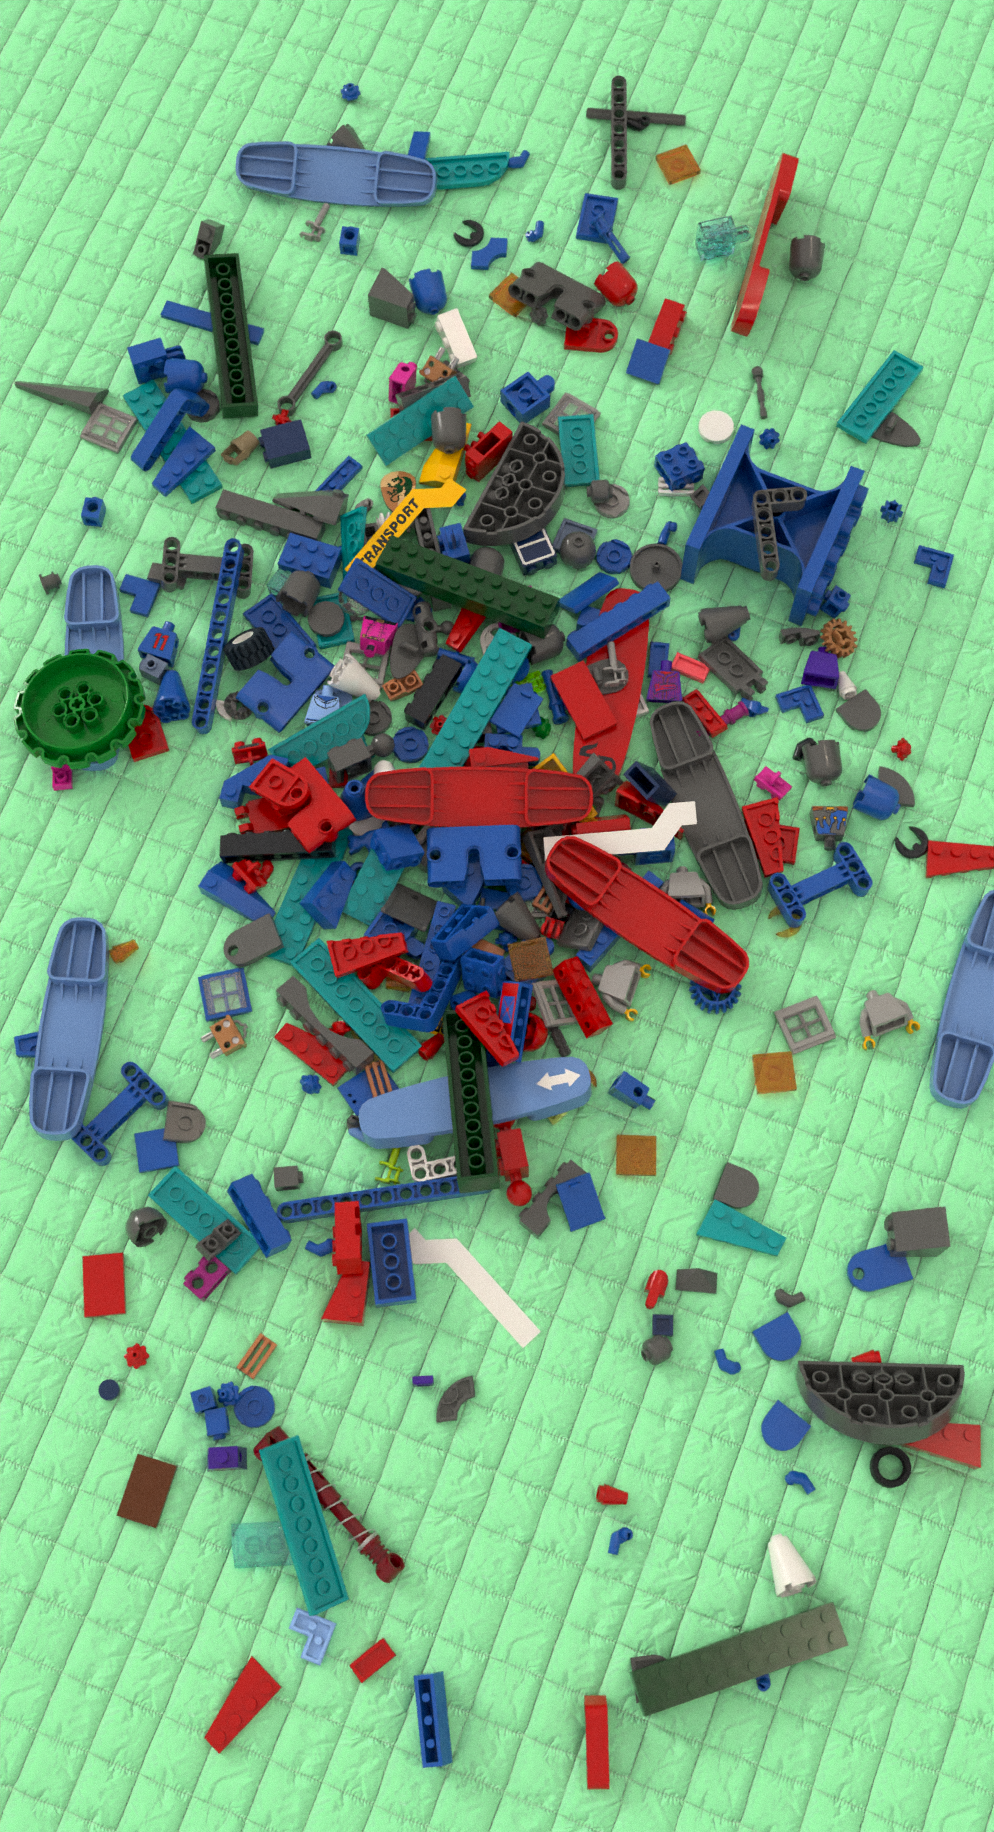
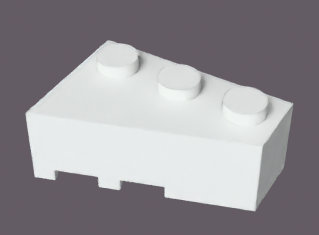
M456 308L438 315L435 328L444 348L449 354L450 362L454 356L459 358L455 366L457 369L476 362V352L458 309Z

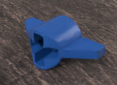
M741 699L748 709L749 717L767 713L769 708L762 706L758 701Z

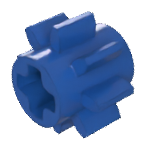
M887 500L885 506H881L880 512H883L881 519L884 518L887 523L893 521L896 523L898 517H902L903 514L900 511L902 504L899 505L896 500L890 502Z

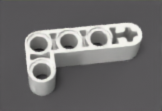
M414 1145L408 1149L407 1157L414 1182L457 1176L456 1169L454 1168L456 1164L455 1156L427 1162L422 1146ZM418 1151L422 1153L420 1159L415 1160L411 1157L412 1153ZM438 1166H443L446 1170L443 1174H436L435 1169ZM417 1171H425L426 1176L422 1179L416 1178L415 1174Z

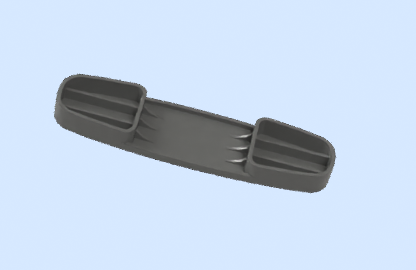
M680 701L665 704L653 712L650 726L663 778L677 793L671 800L672 803L695 801L697 824L681 826L687 842L719 903L725 908L732 910L750 906L760 898L763 884L753 843L749 837L730 783L713 749V744L692 707Z

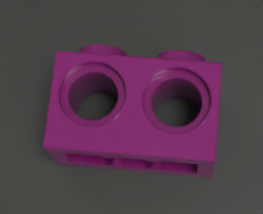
M203 1256L198 1262L199 1266L195 1271L191 1270L184 1278L186 1281L183 1284L202 1302L211 1295L231 1272L216 1257L208 1261ZM211 1264H217V1270L214 1273H208V1267ZM202 1279L204 1281L203 1286L195 1289L194 1282Z

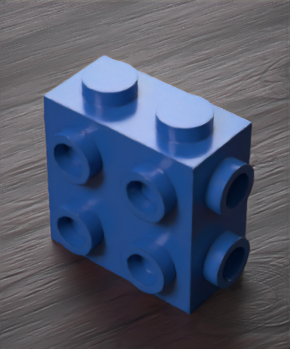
M687 442L678 444L669 450L661 451L655 455L654 467L660 476L664 478L671 491L681 490L687 484L697 483L703 479L705 466L701 460L699 461L695 450L692 447L690 448Z
M408 824L379 828L374 831L370 840L371 848L377 854L379 862L386 871L399 870L410 866L415 867L420 864L425 853Z
M471 947L460 959L464 989L479 994L487 990L489 997L498 999L501 995L502 983L506 981L504 956Z

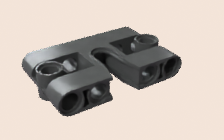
M536 262L530 268H524L521 276L508 287L511 297L533 309L543 306L551 299H557L551 318L575 331L582 328L585 324L591 323L594 314L600 311L606 304L605 297L602 294L542 262Z

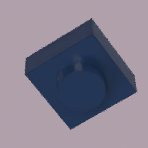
M653 1314L652 1336L673 1337V1315Z

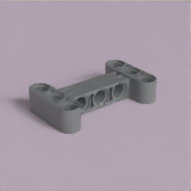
M176 537L166 538L163 547L161 571L162 589L165 592H174L178 586V577L218 581L222 557L181 554L180 541ZM241 544L244 554L249 555L243 557L241 570L248 572L240 573L236 596L240 599H246L251 593L254 551L251 545ZM235 564L229 565L227 569L234 568ZM240 586H245L246 589H241V588H239V587H240Z

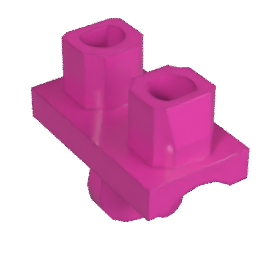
M767 766L754 778V781L757 782V787L761 790L766 789L771 793V798L778 797V800H781L792 788L789 783L781 778L782 773L780 771L775 773Z

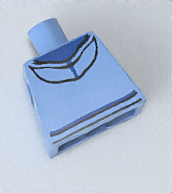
M323 685L322 695L313 694L304 722L306 726L341 708L340 698L333 696L334 687Z

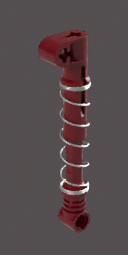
M278 1426L266 1433L254 1447V1455L262 1462L259 1453L260 1449L290 1437ZM304 1453L322 1511L330 1510L337 1518L335 1526L342 1524L350 1533L348 1541L355 1539L358 1542L357 1551L366 1557L370 1556L368 1559L369 1561L373 1560V1565L377 1564L375 1571L378 1578L385 1583L392 1582L405 1568L403 1559L396 1553H387L389 1550L388 1548L384 1549V1544L380 1545L382 1542L375 1529L367 1530L360 1523L362 1514L353 1515L347 1508L349 1499L340 1500L342 1496L337 1492L336 1485L330 1484L323 1476V1470L317 1469L311 1462L312 1457ZM360 1515V1520H358L355 1516Z

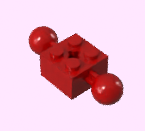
M515 1120L494 1124V1127L500 1130V1132H497V1139L495 1140L497 1157H500L498 1159L500 1176H504L505 1181L511 1182L506 1191L507 1199L514 1206H524L531 1200L532 1190L522 1180V1178L529 1177V1165L521 1129H511Z

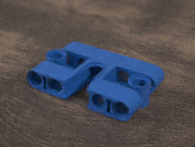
M293 631L276 648L270 658L273 665L291 684L284 685L275 677L258 669L236 696L238 701L254 712L256 718L264 720L278 733L287 726L310 699L335 666L321 655L315 646L306 643ZM310 652L314 657L307 658L304 653ZM264 706L267 708V711L262 713L258 710V707Z
M491 825L427 829L426 855L427 884L429 887H465L469 870V856L471 854H477L480 857V869L485 886L517 885L522 883L520 826ZM515 852L517 856L509 857L508 854ZM434 855L440 856L438 860L431 859Z

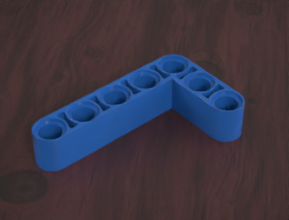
M179 388L174 389L133 451L130 458L131 461L144 472L151 469L185 414L202 417L208 412L210 405L194 392Z
M462 955L454 961L442 959L432 980V986L427 990L420 1005L395 1000L385 1001L381 1005L385 1023L389 1026L421 1032L434 1031L462 976V966L460 964Z

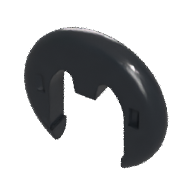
M473 220L462 221L464 225L474 229L476 233L472 232L470 234L471 239H466L454 232L453 235L456 242L465 247L479 244L484 237L483 227Z
M909 826V829L920 840L921 845L915 843L912 846L913 850H909L895 837V846L902 856L911 859L919 858L926 853L929 839L920 828Z

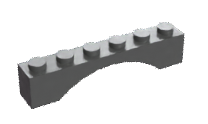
M294 976L276 990V1001L283 1008L286 1007L295 1020L299 1019L303 1023L304 1029L308 1033L312 1032L322 1046L326 1045L330 1049L331 1055L343 1062L346 1070L358 1075L367 1065L374 1061L373 1051L360 1039L338 1035L321 1024L309 1006L306 987Z

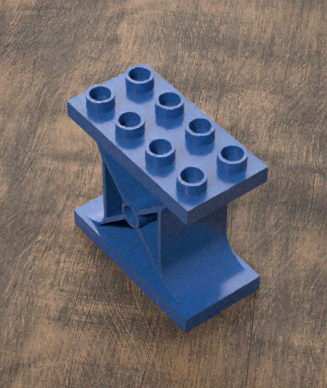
M741 424L686 542L680 579L694 584L700 569L707 563L719 559L731 561L760 573L751 509L753 495L758 490L802 487L807 492V498L801 510L772 513L780 564L776 579L788 585L793 593L794 601L788 621L802 626L807 614L817 616L826 588L830 586L835 575L839 558L843 556L850 540L852 528L856 527L860 518L863 503L869 491V488L861 485L865 471L851 466L845 480L838 487L828 491H819L762 470L752 462L750 450L755 429ZM764 551L766 554H771L770 551ZM766 568L769 571H774L772 568Z

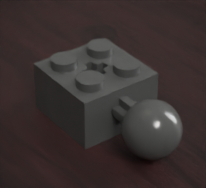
M385 733L376 735L372 739L371 745L365 746L362 738L351 739L345 745L333 747L327 752L329 769H331L338 784L344 783V769L348 774V781L372 771L371 756L387 757L391 755L395 748V742L390 735Z

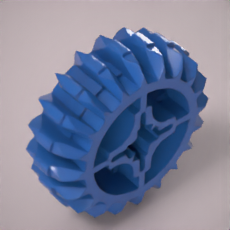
M692 980L689 983L692 985L689 987V992L693 993L691 999H697L694 1003L695 1006L702 1004L700 1010L703 1011L706 1007L708 1008V1014L711 1013L712 1009L715 1010L716 1015L719 1014V1009L726 1013L727 1008L732 1009L733 1004L738 1003L736 997L741 996L739 990H741L742 985L740 984L731 991L728 998L719 1001L720 995L724 993L716 994V992ZM703 994L711 996L712 1001L704 997Z

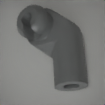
M777 1289L774 1293L776 1301L785 1307H792L806 1301L802 1292L790 1295L783 1289Z

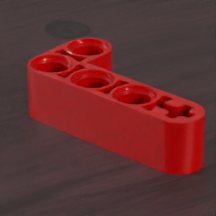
M394 957L359 970L357 974L358 978L371 990L378 988L386 977L419 992H426L433 983L423 968L399 957Z
M584 1695L587 1790L609 1789L608 1709L606 1695Z

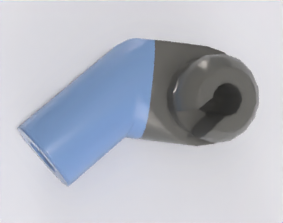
M356 1115L349 1116L346 1123L349 1135L365 1143L362 1131L360 1130L359 1117Z

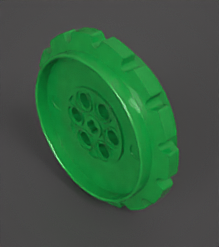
M77 649L69 651V655L62 656L58 654L43 663L44 666L40 670L35 669L23 683L26 689L19 691L17 694L14 710L18 715L14 716L13 720L18 736L23 738V745L35 758L41 756L45 764L57 768H62L64 764H68L70 769L89 768L91 762L97 761L98 764H101L117 755L116 750L120 747L126 748L137 733L134 727L142 725L146 710L144 704L141 703L146 699L145 692L134 669L126 661H118L114 654L103 650H97L96 653L91 654L89 649Z

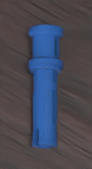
M603 214L597 215L590 224L595 226L599 232V237L605 239L611 250L620 260V263H626L630 256L613 234L612 226L607 224Z
M548 669L541 674L550 701L548 707L553 714V723L556 725L563 724L569 720V716L566 714L565 705L550 679L553 671Z

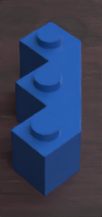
M269 755L225 780L219 797L222 807L234 809L242 806L245 793L260 796L249 788L252 782L272 758L290 768L289 759Z

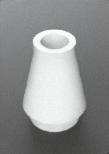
M845 671L839 672L837 683L839 695L844 700L851 699L856 696L857 687Z

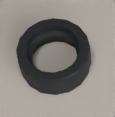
M889 1446L874 1453L870 1460L869 1469L876 1483L883 1487L894 1488L901 1486L908 1480L911 1474V1462L904 1451L897 1447ZM894 1455L901 1461L903 1469L897 1479L888 1480L879 1473L878 1464L883 1456Z

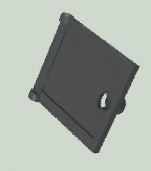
M397 883L387 902L381 908V912L425 932L434 915L437 901Z

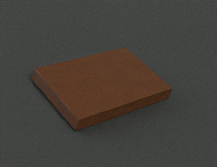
M137 1454L116 1516L157 1528L178 1466Z

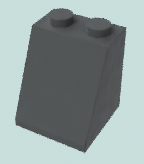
M381 268L368 294L370 316L408 329L410 324L414 323L416 319L414 296L385 268Z
M946 1207L892 1212L884 1221V1228L888 1233L886 1245L887 1250L890 1251V1257H937L951 1247Z

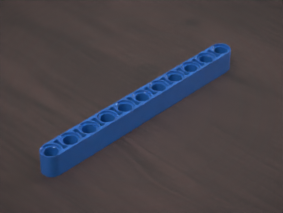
M235 538L227 540L224 546L193 711L192 725L200 734L209 733L213 724L225 659L223 648L228 643L244 557V549L240 541ZM233 547H238L237 551L231 552ZM235 564L234 568L227 569L229 565ZM226 582H232L230 586H224ZM223 599H229L227 603H221ZM220 616H226L223 621H218ZM222 633L220 638H214L216 634ZM213 651H219L216 656H211ZM216 668L214 673L208 674L209 669ZM207 686H212L210 691H204ZM209 703L208 708L201 709L203 704ZM206 721L204 726L198 727L199 722Z
M457 1176L283 1202L278 1206L277 1214L282 1222L294 1223L334 1217L335 1203L343 1202L346 1199L359 1201L360 1212L486 1194L492 1190L459 1193ZM445 1184L451 1186V1191L448 1193H443L440 1190ZM425 1187L432 1190L428 1196L421 1194V1190ZM405 1190L412 1193L408 1199L401 1197V1193ZM385 1193L392 1195L391 1200L388 1202L381 1200L382 1195ZM366 1196L372 1198L371 1203L368 1205L361 1203L362 1198ZM326 1202L332 1204V1208L329 1211L322 1210V1205ZM306 1205L312 1206V1211L309 1214L302 1213V1208ZM286 1208L292 1209V1214L289 1217L282 1216V1212Z

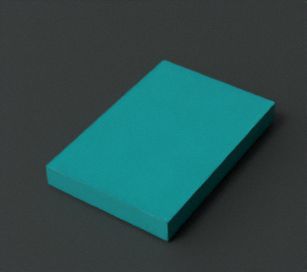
M338 592L317 597L313 606L324 601L333 602L343 610L345 618L341 631L336 635L323 637L316 634L319 650L345 645L347 642L355 643L345 594Z

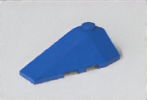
M222 861L209 869L198 885L201 894L252 922L268 913L272 917L276 914L257 891L248 894L244 890L246 881H236L232 877L235 869Z

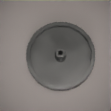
M648 544L634 553L630 562V576L639 589L643 590L648 584H654L658 581L664 590L668 592L680 581L682 561L672 548L663 544Z

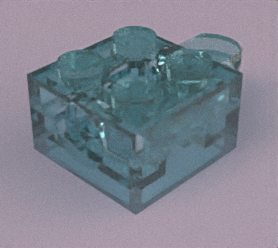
M731 215L699 222L695 245L700 260H712L716 257L734 254L735 244L747 242L751 238V234L747 225L735 227Z

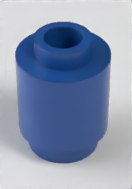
M469 990L455 994L450 999V1006L452 1010H455L457 1005L477 995Z

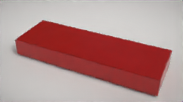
M698 689L682 697V702L692 707L711 738L728 729L727 724Z

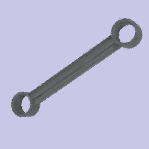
M332 330L325 334L324 346L289 395L283 396L278 400L277 405L280 414L282 411L281 406L285 403L293 405L290 409H287L289 411L288 417L295 413V403L332 351L341 349L343 344L342 336L338 331ZM331 338L339 339L335 344L328 343V340Z

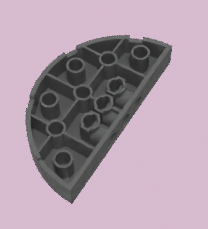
M521 421L463 528L466 543L481 546H500L524 540L543 529L559 511L565 495L563 458L556 444L551 438L543 435L538 428Z
M798 1361L796 1381L800 1394L810 1410L834 1430L864 1442L899 1445L928 1438L940 1431L951 1421L960 1403L965 1372L964 1365Z

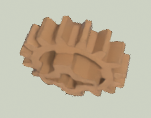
M841 618L837 620L832 619L823 625L824 628L821 629L823 635L820 638L824 640L822 645H826V652L831 651V654L837 655V659L845 658L855 652L854 649L857 645L854 642L858 641V639L854 637L856 632L851 631L852 625L847 626V621L841 622Z

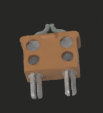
M440 347L435 357L430 355L419 373L425 377L424 382L426 384L428 383L427 379L433 382L457 373L454 368L459 358L454 356L449 366L440 361L445 352V349Z
M226 1015V1018L210 1026L211 1031L201 1037L203 1043L213 1037L218 1042L220 1048L209 1054L212 1059L223 1053L228 1056L242 1047H247L244 1039L247 1036L246 1029L248 1026L246 1023L242 1024L239 1020H233L230 1015ZM235 1023H238L240 1026H245L243 1028V1037Z

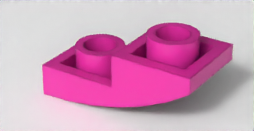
M64 764L62 768L51 766L53 771L52 787L54 791L73 789L72 769L69 768L68 764Z

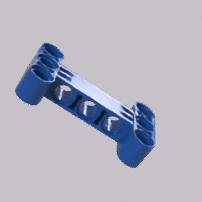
M841 842L838 844L833 854L836 865L796 884L790 885L788 879L782 873H775L771 876L767 885L768 892L790 927L797 928L803 923L806 917L803 905L847 884L856 896L862 897L869 892L873 884L872 878L850 843ZM839 851H844L847 856L841 855ZM849 867L855 868L857 872L851 871ZM773 882H779L781 887L775 886ZM858 883H863L866 888L860 887ZM782 898H788L791 903L784 902ZM792 914H797L800 919H794Z
M126 1062L121 1068V1074L129 1085L86 1127L82 1124L81 1130L75 1137L71 1138L99 1166H106L112 1158L110 1151L103 1143L146 1101L158 1110H162L168 1105L169 1098L164 1090L134 1062ZM136 1069V1073L133 1076H127L129 1070ZM144 1082H149L150 1084L147 1089L143 1090L140 1088ZM158 1095H162L163 1100L159 1103H155V1097ZM92 1138L90 1145L83 1146L85 1139ZM105 1151L104 1158L97 1159V1154Z

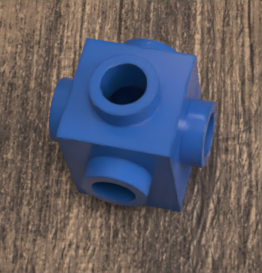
M836 585L832 590L828 589L823 595L824 602L820 610L835 619L841 612L844 613L850 604L848 600L851 595Z

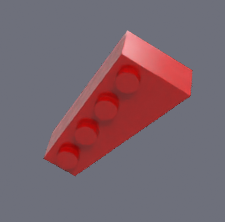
M948 1423L944 1428L928 1438L912 1443L899 1444L900 1446L968 1466L975 1470L981 1468L980 1425Z

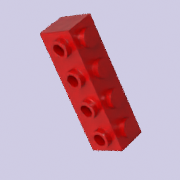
M578 956L562 961L551 970L586 1039L601 1034L613 1025Z

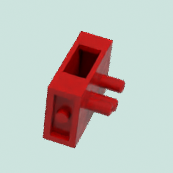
M500 421L486 434L479 432L477 434V437L480 439L478 442L472 441L471 446L469 444L464 446L466 451V474L478 483L498 465L513 437V432Z
M626 814L584 818L570 825L571 835L631 830L630 818Z

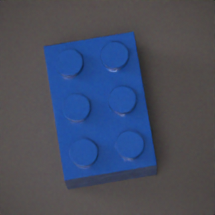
M290 533L278 561L279 572L282 575L290 576L292 572L297 570L310 571L315 575L320 586L331 589L342 562V549Z

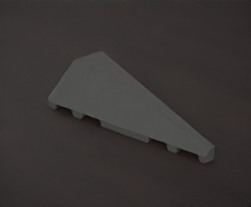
M16 381L14 383L18 389L61 406L63 404L69 405L91 415L98 403H103L109 392L106 388Z
M595 753L590 756L576 773L582 775L590 782L593 790V799L602 793H609V789L617 784L620 786L624 783ZM538 826L534 828L535 830H542L547 826Z
M563 824L547 826L542 830L528 831L522 837L558 919L567 915V911H565L567 895L546 875L543 837L562 836Z

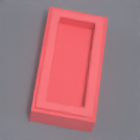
M677 652L672 662L671 671H678L680 675L704 684L710 670L704 663Z

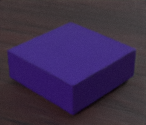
M433 1375L412 1376L413 1386H433L434 1377Z

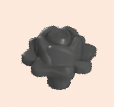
M542 306L537 309L532 308L530 312L532 322L538 326L546 324V319L548 318L546 308Z

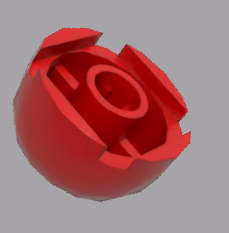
M533 1013L528 1015L523 1052L538 1050L545 1044L548 1036V1029L543 1019Z

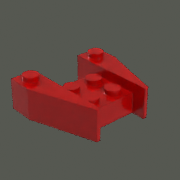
M491 747L469 749L470 767L489 766L529 769L528 762L538 761V757Z

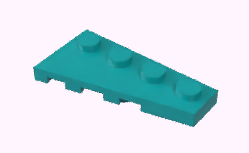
M361 506L340 516L343 579L347 574V571L344 569L364 546L367 507Z
M716 1199L696 1236L707 1237L715 1241L726 1242L734 1246L745 1247L776 1257L786 1240V1237Z

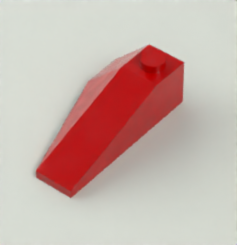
M627 780L616 791L614 806L651 825L656 823L664 811L658 804L646 800L631 782ZM680 827L674 837L681 840L684 830Z

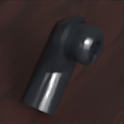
M643 115L638 121L627 120V127L636 131H642L650 124V118L647 115Z
M806 738L797 743L792 758L796 761H801L803 756L802 746L808 743L811 746L817 745L816 741L813 738Z

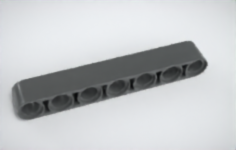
M618 75L611 82V185L613 188L620 190L626 186L627 82L623 76Z

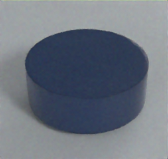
M104 1380L99 1386V1395L106 1401L115 1400L120 1394V1386L114 1380Z

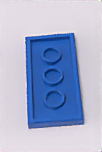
M355 558L338 588V591L383 620L398 623V628L402 626L417 599V596L358 558Z
M273 593L243 613V616L253 628L263 627L275 648L274 651L292 631L306 643L316 647L315 642L291 614L282 609L283 605L280 601H276Z

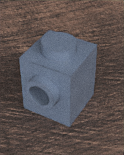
M150 654L145 659H142L139 665L142 677L158 685L161 684L165 672L170 670L166 662Z

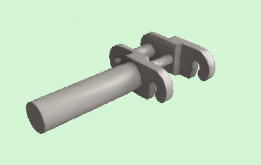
M323 204L314 222L306 221V226L310 224L313 230L311 233L300 232V237L303 238L304 236L305 240L311 242L313 240L321 241L320 236L322 233H325V229L320 227L330 208L329 204Z
M608 642L610 667H605L602 671L603 673L608 671V673L614 674L615 680L605 682L604 685L605 687H608V685L610 687H619V684L628 682V679L625 678L627 669L623 667L617 668L614 642ZM621 673V679H617V674Z

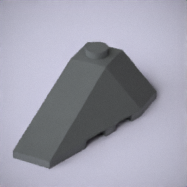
M338 489L278 493L272 502L288 509L297 508L300 514L314 515L313 519L336 525L340 521V516L346 513L349 494H345L342 490Z

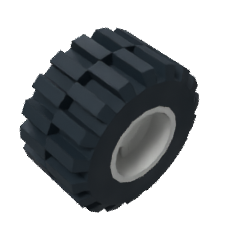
M257 627L248 629L233 637L224 646L223 651L233 669L241 671L250 669L265 661L275 648L265 629Z

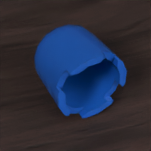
M430 269L418 271L414 274L415 277L413 279H409L414 302L417 309L422 313L435 315L447 303L442 272L438 269L436 272H431Z
M169 358L165 362L164 375H167V383H164V387L167 393H171L174 389L179 388L197 394L204 387V383H207L208 375L199 361Z
M869 774L864 780L866 785L863 791L859 789L852 808L878 820H886L892 813L896 815L901 806L898 803V791Z

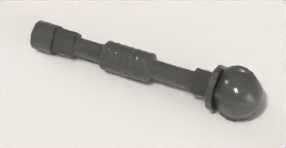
M755 366L752 369L753 379L757 382L760 419H766L764 390L761 385L763 369L760 366Z

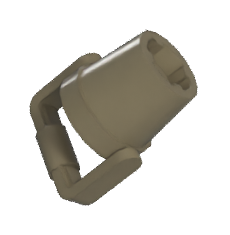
M247 430L238 438L233 439L230 442V446L221 453V456L225 462L236 466L243 460H247L260 443L256 436ZM234 451L238 455L235 459L229 456Z

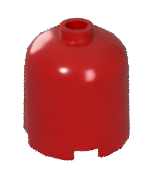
M619 261L613 262L606 267L608 271L603 276L601 274L598 275L594 285L613 306L622 307L626 304L629 306L635 301L638 285L623 264L619 263Z

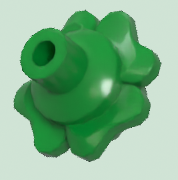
M540 716L542 725L532 727V729L536 732V737L545 739L546 736L550 735L551 724L549 719H544Z

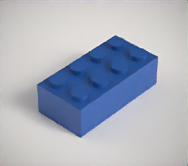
M407 1218L367 1223L376 1307L417 1303Z

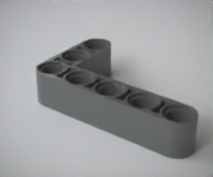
M802 487L758 490L753 495L751 509L761 577L766 581L776 579L780 565L772 513L801 510L807 498V492ZM764 551H770L771 554H766ZM766 568H772L774 571H769Z

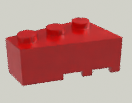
M665 298L648 341L670 349L669 355L673 352L675 339L678 338L681 326L687 315L684 304Z
M359 1201L336 1202L335 1226H333V1238L335 1240H332L333 1252L336 1254H332L333 1267H337V1275L362 1273V1225Z
M362 1261V1273L342 1274L321 1318L323 1322L364 1326L371 1272L370 1262Z

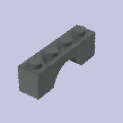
M571 1159L568 1163L563 1162L557 1170L559 1174L555 1178L551 1177L544 1185L546 1189L542 1194L538 1192L534 1196L531 1207L529 1209L525 1207L519 1214V1224L537 1239L550 1225L551 1220L547 1213V1204L558 1193L556 1185L587 1173Z

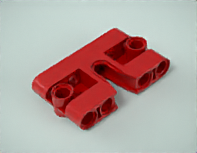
M305 757L290 767V769L304 776L309 784L310 794L306 802L295 809H283L267 799L265 800L280 819L309 804L300 810L287 825L291 828L292 834L310 854L321 846L323 842L335 841L338 837V832L354 823L356 819ZM302 792L295 793L293 798H299Z

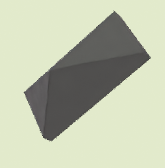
M700 1268L677 1269L675 1290L716 1294L717 1273Z

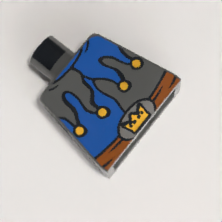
M811 807L809 816L815 841H824L825 850H835L836 841H842L845 834L848 807Z

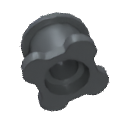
M53 571L51 572L52 574L44 577L39 574L47 595L49 590L59 589V584H62L58 573L54 574Z

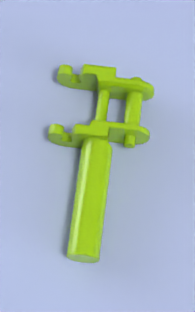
M392 1148L389 1162L379 1161L380 1165L389 1167V1171L385 1179L375 1177V1181L389 1185L390 1182L393 1185L400 1184L398 1178L400 1172L404 1170L400 1166L398 1168L395 1167L401 1148ZM392 1170L396 1171L394 1179L390 1178Z

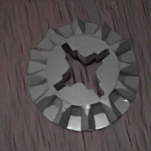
M239 691L230 693L224 701L226 713L236 720L248 718L252 711L242 704L243 707L236 710V703L239 702L236 696Z

